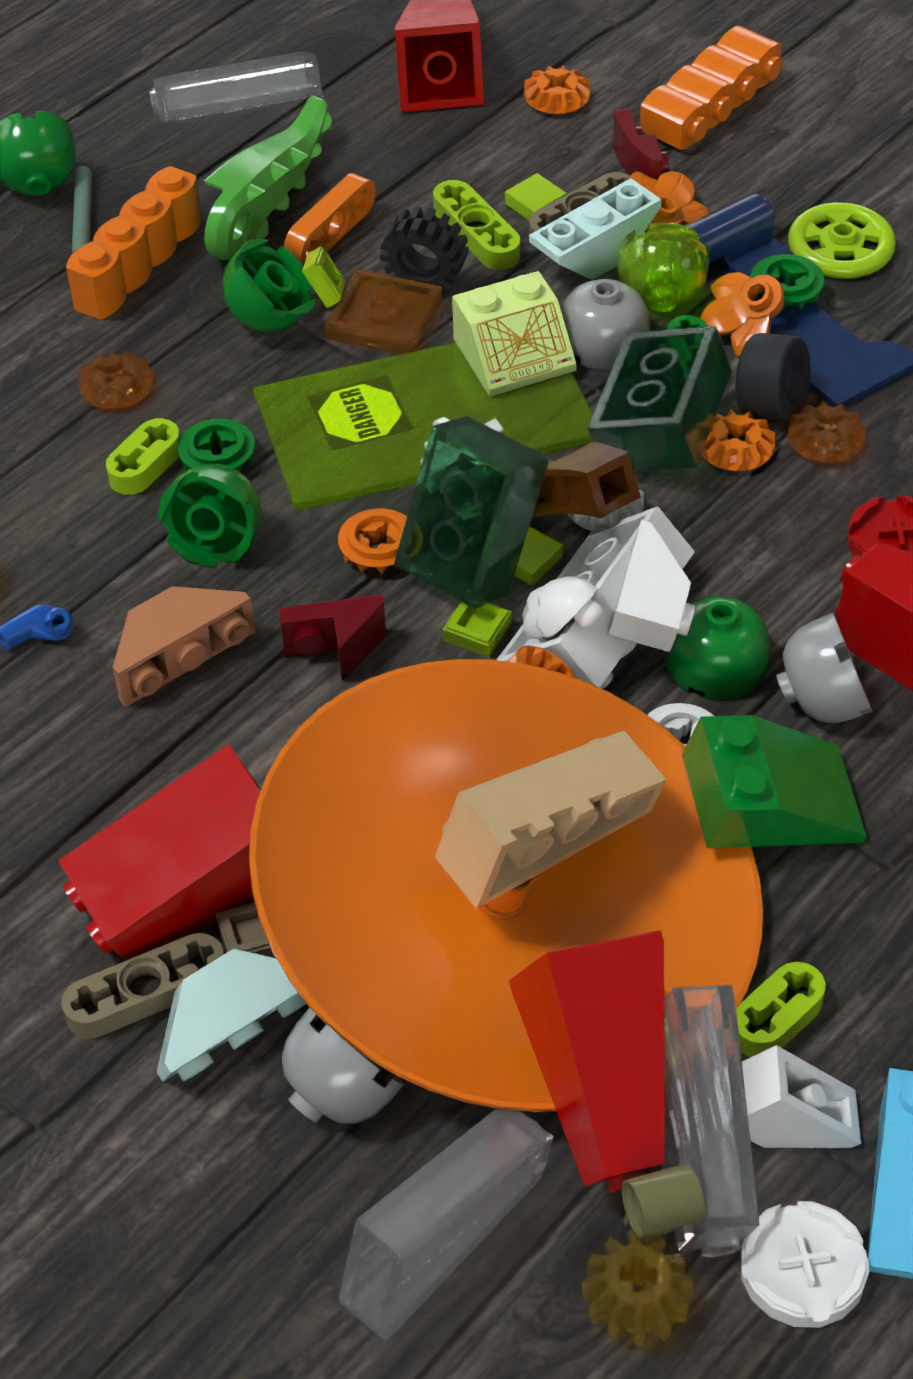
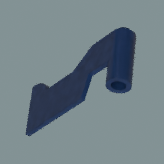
M751 193L666 234L661 242L662 254L668 267L680 277H684L715 261L729 273L741 272L750 277L753 267L764 258L780 254L795 255L773 237L774 209L768 200L756 193ZM757 297L755 301L760 300L762 297ZM806 302L802 310L793 305L786 306L776 317L771 319L769 334L798 336L807 344L811 362L809 389L836 412L913 371L912 350L887 341H871L864 344L816 303Z

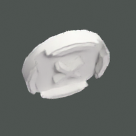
M797 1201V1206L788 1205L783 1208L779 1204L766 1209L750 1224L741 1246V1280L751 1300L769 1317L793 1327L820 1328L843 1319L859 1303L869 1275V1261L863 1247V1239L856 1226L837 1210L813 1201Z

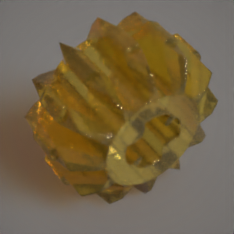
M634 1232L630 1235L629 1245L623 1246L610 1236L608 1241L605 1242V1255L592 1253L587 1262V1273L590 1276L586 1277L582 1282V1297L585 1298V1301L591 1302L589 1318L593 1325L609 1322L608 1336L612 1342L620 1338L625 1331L633 1333V1341L638 1348L645 1344L646 1332L651 1331L665 1342L671 1335V1322L683 1324L688 1316L689 1306L685 1300L692 1296L693 1280L690 1276L683 1274L686 1261L682 1253L665 1255L666 1242L662 1236L653 1241L650 1246L643 1245L642 1238H639ZM632 1285L642 1286V1292H634Z

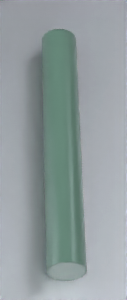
M79 166L75 170L72 254L83 245L90 243L92 170L87 166Z

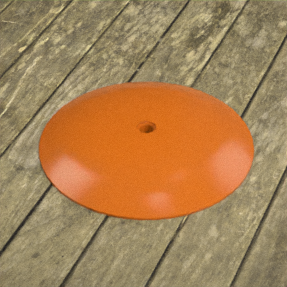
M453 659L425 662L395 669L370 678L342 692L319 708L295 731L280 750L267 773L256 802L250 832L249 868L252 894L260 924L270 948L285 975L311 1010L363 1056L394 1075L429 1091L462 1102L503 1110L529 1112L556 1111L509 984L510 979L547 952L661 930L664 940V1078L667 1080L692 1063L716 1040L733 1018L735 1010L748 990L757 965L762 940L763 902L761 884L751 847H706L682 758V753L686 746L666 728L633 705L581 679L574 677L567 679L565 674L553 670L547 671L545 668L490 659ZM625 730L667 779L652 811L476 909L435 858L443 835L442 828L449 819L458 792L586 745L593 739L604 738Z

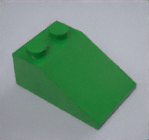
M754 715L700 717L682 753V758L707 848L863 843L867 835L837 744Z

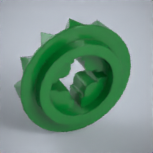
M791 254L773 255L764 258L753 267L750 278L758 275H770L778 281L780 277L782 282H785L781 283L784 289V305L782 310L790 305L802 310L806 302H817L819 293L823 291L824 275L821 269L809 259ZM762 292L758 297H763L765 292Z
M223 418L209 419L194 424L182 434L177 446L178 457L182 461L185 471L200 464H222L241 473L243 465L253 463V451L256 449L254 436L245 425ZM218 442V446L222 450L221 455L212 454L213 443Z

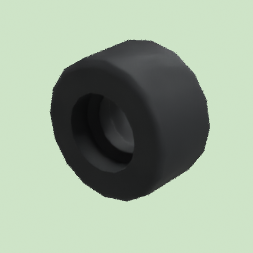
M758 333L753 334L745 343L739 357L735 383L736 399L743 415L751 411L756 420L767 419V421L787 423L794 421L800 414L807 399L811 375L808 347L800 337Z

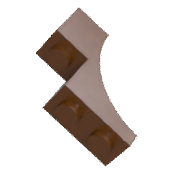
M597 441L555 462L526 451H521L442 491L454 534L463 540L501 525L539 516L578 514L601 519L641 498L629 452Z

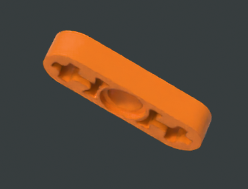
M348 174L290 228L285 238L284 248L289 250L303 265L307 254L321 246L328 252L368 214L376 197L375 183L357 174Z

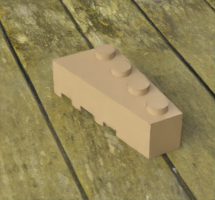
M625 730L604 738L593 739L586 745L458 792L449 819L442 828L443 835L435 858L473 906L478 909L651 812L667 779Z

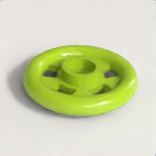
M833 202L814 206L804 211L794 220L788 233V243L791 252L814 262L821 269L824 276L838 279L864 277L880 270L890 261L896 247L895 233L887 220L877 212L853 203ZM826 221H829L831 223L825 226L823 229H820L816 226L817 224ZM850 222H855L860 225H863L864 228L860 229L859 227L855 226ZM818 240L822 248L812 250L807 242ZM864 241L878 242L877 248L875 250L863 248ZM854 257V260H835V258Z

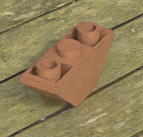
M172 586L129 610L113 664L120 702L127 707L142 697L153 694L168 682L187 671L195 670L206 660L231 646L240 644L246 637L255 633L251 598L245 592Z

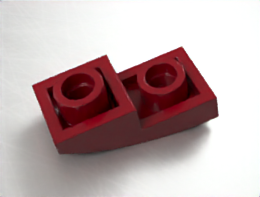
M631 109L614 110L613 149L625 172L631 176L635 171H639L658 180L661 174L669 172L667 151H660L656 134L644 135L642 126H635Z

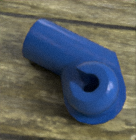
M35 605L0 625V644L5 650L9 651L29 638L49 641L65 639L73 630V618L70 612L62 607Z

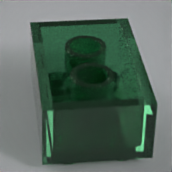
M717 326L627 333L588 426L592 441L629 452L634 472L697 468L732 372Z
M467 415L432 426L394 565L474 609L509 595L550 458Z

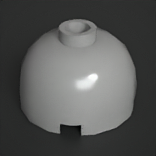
M612 279L588 281L576 287L563 302L561 308L573 354L580 357V365L587 368L604 370L625 367L633 363V355L641 350L642 354H644L648 349L650 338L649 311L641 295L630 285Z
M834 613L813 620L799 628L789 638L783 652L786 671L776 675L787 704L798 701L807 716L820 722L828 723L848 721L873 712Z
M309 1008L287 1037L282 1054L284 1076L295 1090L289 1101L303 1115L315 1123L323 1115L341 1124L360 1123L374 1117L404 1086L403 1081L400 1077L395 1076L388 1083L380 1075L384 1070L383 1067L363 1056L329 1025L326 1024L324 1027L318 1023L319 1017Z

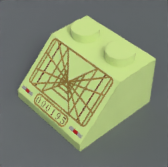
M539 271L452 296L454 340L489 397L576 371V361L558 299Z

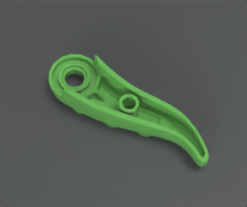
M311 96L289 128L241 151L204 180L206 185L222 190V194L215 201L209 213L205 227L204 242L206 250L211 256L220 260H230L248 240L252 238H265L269 234V224L266 219L273 210L285 211L289 207L287 193L291 188L303 189L305 187L304 173L313 158H317L322 151L320 142L323 132L330 127L332 122L329 106L324 99Z

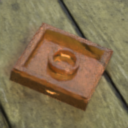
M357 269L342 294L341 300L337 303L324 326L325 339L412 358L442 301V287Z

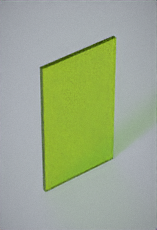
M456 342L253 387V399L259 408L295 511L418 483V477L423 474L421 459L429 455L424 443L436 437L433 430V422L441 417L449 419L454 426L467 420L472 430L496 418L504 429L501 444L504 446L508 457L521 451L539 455L600 441L602 434L572 372L489 397ZM473 465L470 468L464 470V472L478 468L476 465Z

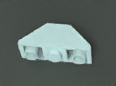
M630 178L529 235V242L559 265L594 280L628 259L659 211L661 199Z
M232 949L183 979L174 993L158 1063L157 1074L162 1082L177 1073L183 1082L190 1079L214 1063L209 1055L214 1049L228 1041L233 1050L264 1031L259 1021L278 1010L282 1018H285L307 1004L290 983L277 959Z

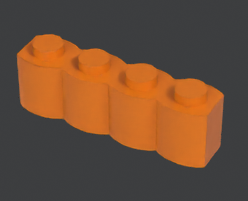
M733 27L724 34L717 45L706 48L698 55L692 65H686L679 69L667 85L657 87L645 98L640 108V126H642L643 132L646 134H656L657 139L680 150L687 149L695 142L701 141L708 129L713 128L729 117L732 109L739 107L745 101L751 100L758 88L765 86L769 81H774L778 77L783 65L781 58L782 44L745 27Z
M172 166L160 170L150 178L145 191L134 195L123 205L119 216L110 219L97 230L93 242L83 245L71 255L67 262L66 270L74 310L99 320L112 315L123 305L127 293L136 290L148 280L153 267L162 264L172 256L176 250L177 242L190 237L199 228L202 214L196 175Z

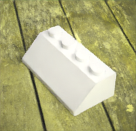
M658 506L591 531L557 579L573 576L588 580L598 588L591 599L601 605L602 614L588 628L580 627L576 620L572 618L555 635L547 638L529 639L521 626L497 660L508 661L523 646H537L560 657L572 669L577 679L604 689L613 679L611 671L618 661L631 652L637 644L636 642L608 635L641 520L653 524L682 569L695 551Z

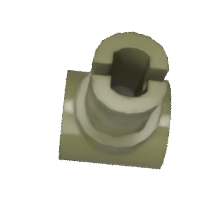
M687 1163L623 1181L622 1198L626 1212L624 1226L631 1227L627 1235L635 1244L641 1246L651 1245L660 1236L671 1232L674 1228L704 1219L705 1203L702 1189L694 1170Z

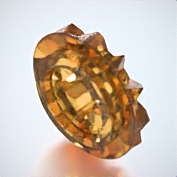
M112 350L110 356L103 358L94 355L92 364L81 366V377L77 381L81 396L91 405L103 409H121L143 400L152 390L154 377L146 358H135L132 351H127L123 355H116ZM107 378H114L113 381L108 383Z
M822 401L818 408L804 404L800 413L792 414L787 435L793 449L805 458L822 463H836L848 460L861 451L865 443L866 425L860 423L859 412H846L843 403L834 408L828 407ZM819 426H823L825 430L819 431ZM835 428L836 432L832 433L829 429Z

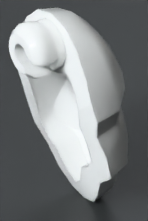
M567 576L551 580L546 585L532 591L522 614V627L528 638L536 639L553 636L572 618L582 628L591 626L602 614L601 605L591 599L598 588L584 578Z

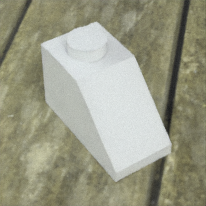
M644 520L640 522L608 635L670 652L677 634L687 636L695 605L686 603L691 585L690 580L651 522Z
M776 1045L720 1072L721 1112L724 1127L763 1148H853L861 1144L855 1089Z

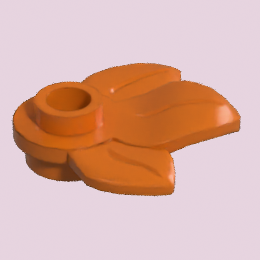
M635 171L630 177L661 199V207L646 229L655 235L665 236L679 228L680 225L685 226L710 214V210L706 206L693 200L695 193L694 184L682 173L674 171L665 172L656 180L639 171Z
M741 272L728 273L711 284V292L716 300L708 304L703 310L700 319L706 322L712 336L730 334L734 353L739 358L745 343L753 334L770 333L771 319L780 313L784 305V289L781 283L770 275H758L750 278ZM762 292H765L764 296L760 300L755 301L758 295H760Z

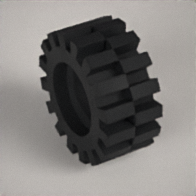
M414 207L411 213L406 209L393 221L381 244L380 260L386 262L383 268L387 274L395 272L392 279L398 285L402 280L408 283L405 288L406 290L413 292L415 286L420 287V294L428 295L430 289H432L434 295L440 294L444 288L446 290L451 288L456 281L469 252V247H465L468 240L466 234L459 235L462 228L457 222L452 226L448 224L451 217L443 213L440 219L435 216L436 209L428 208L426 214H423L421 207ZM412 244L428 248L437 258L422 255Z

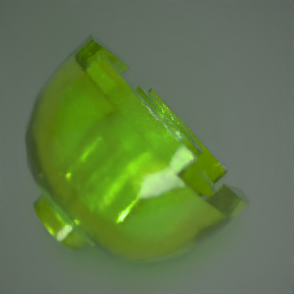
M653 223L648 225V232L635 236V230H633L619 244L617 267L619 281L634 288L643 298L648 310L670 312L681 309L693 303L706 285L709 268V247L707 243L704 246L699 241V233L692 228L677 223Z

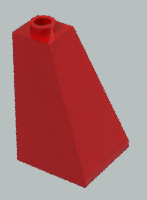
M410 0L394 27L401 113L484 105L480 22L472 1Z
M661 930L545 953L510 979V988L584 1186L607 1182L609 1193L622 1191L624 1180L642 1176L644 1172L665 1164L663 936Z

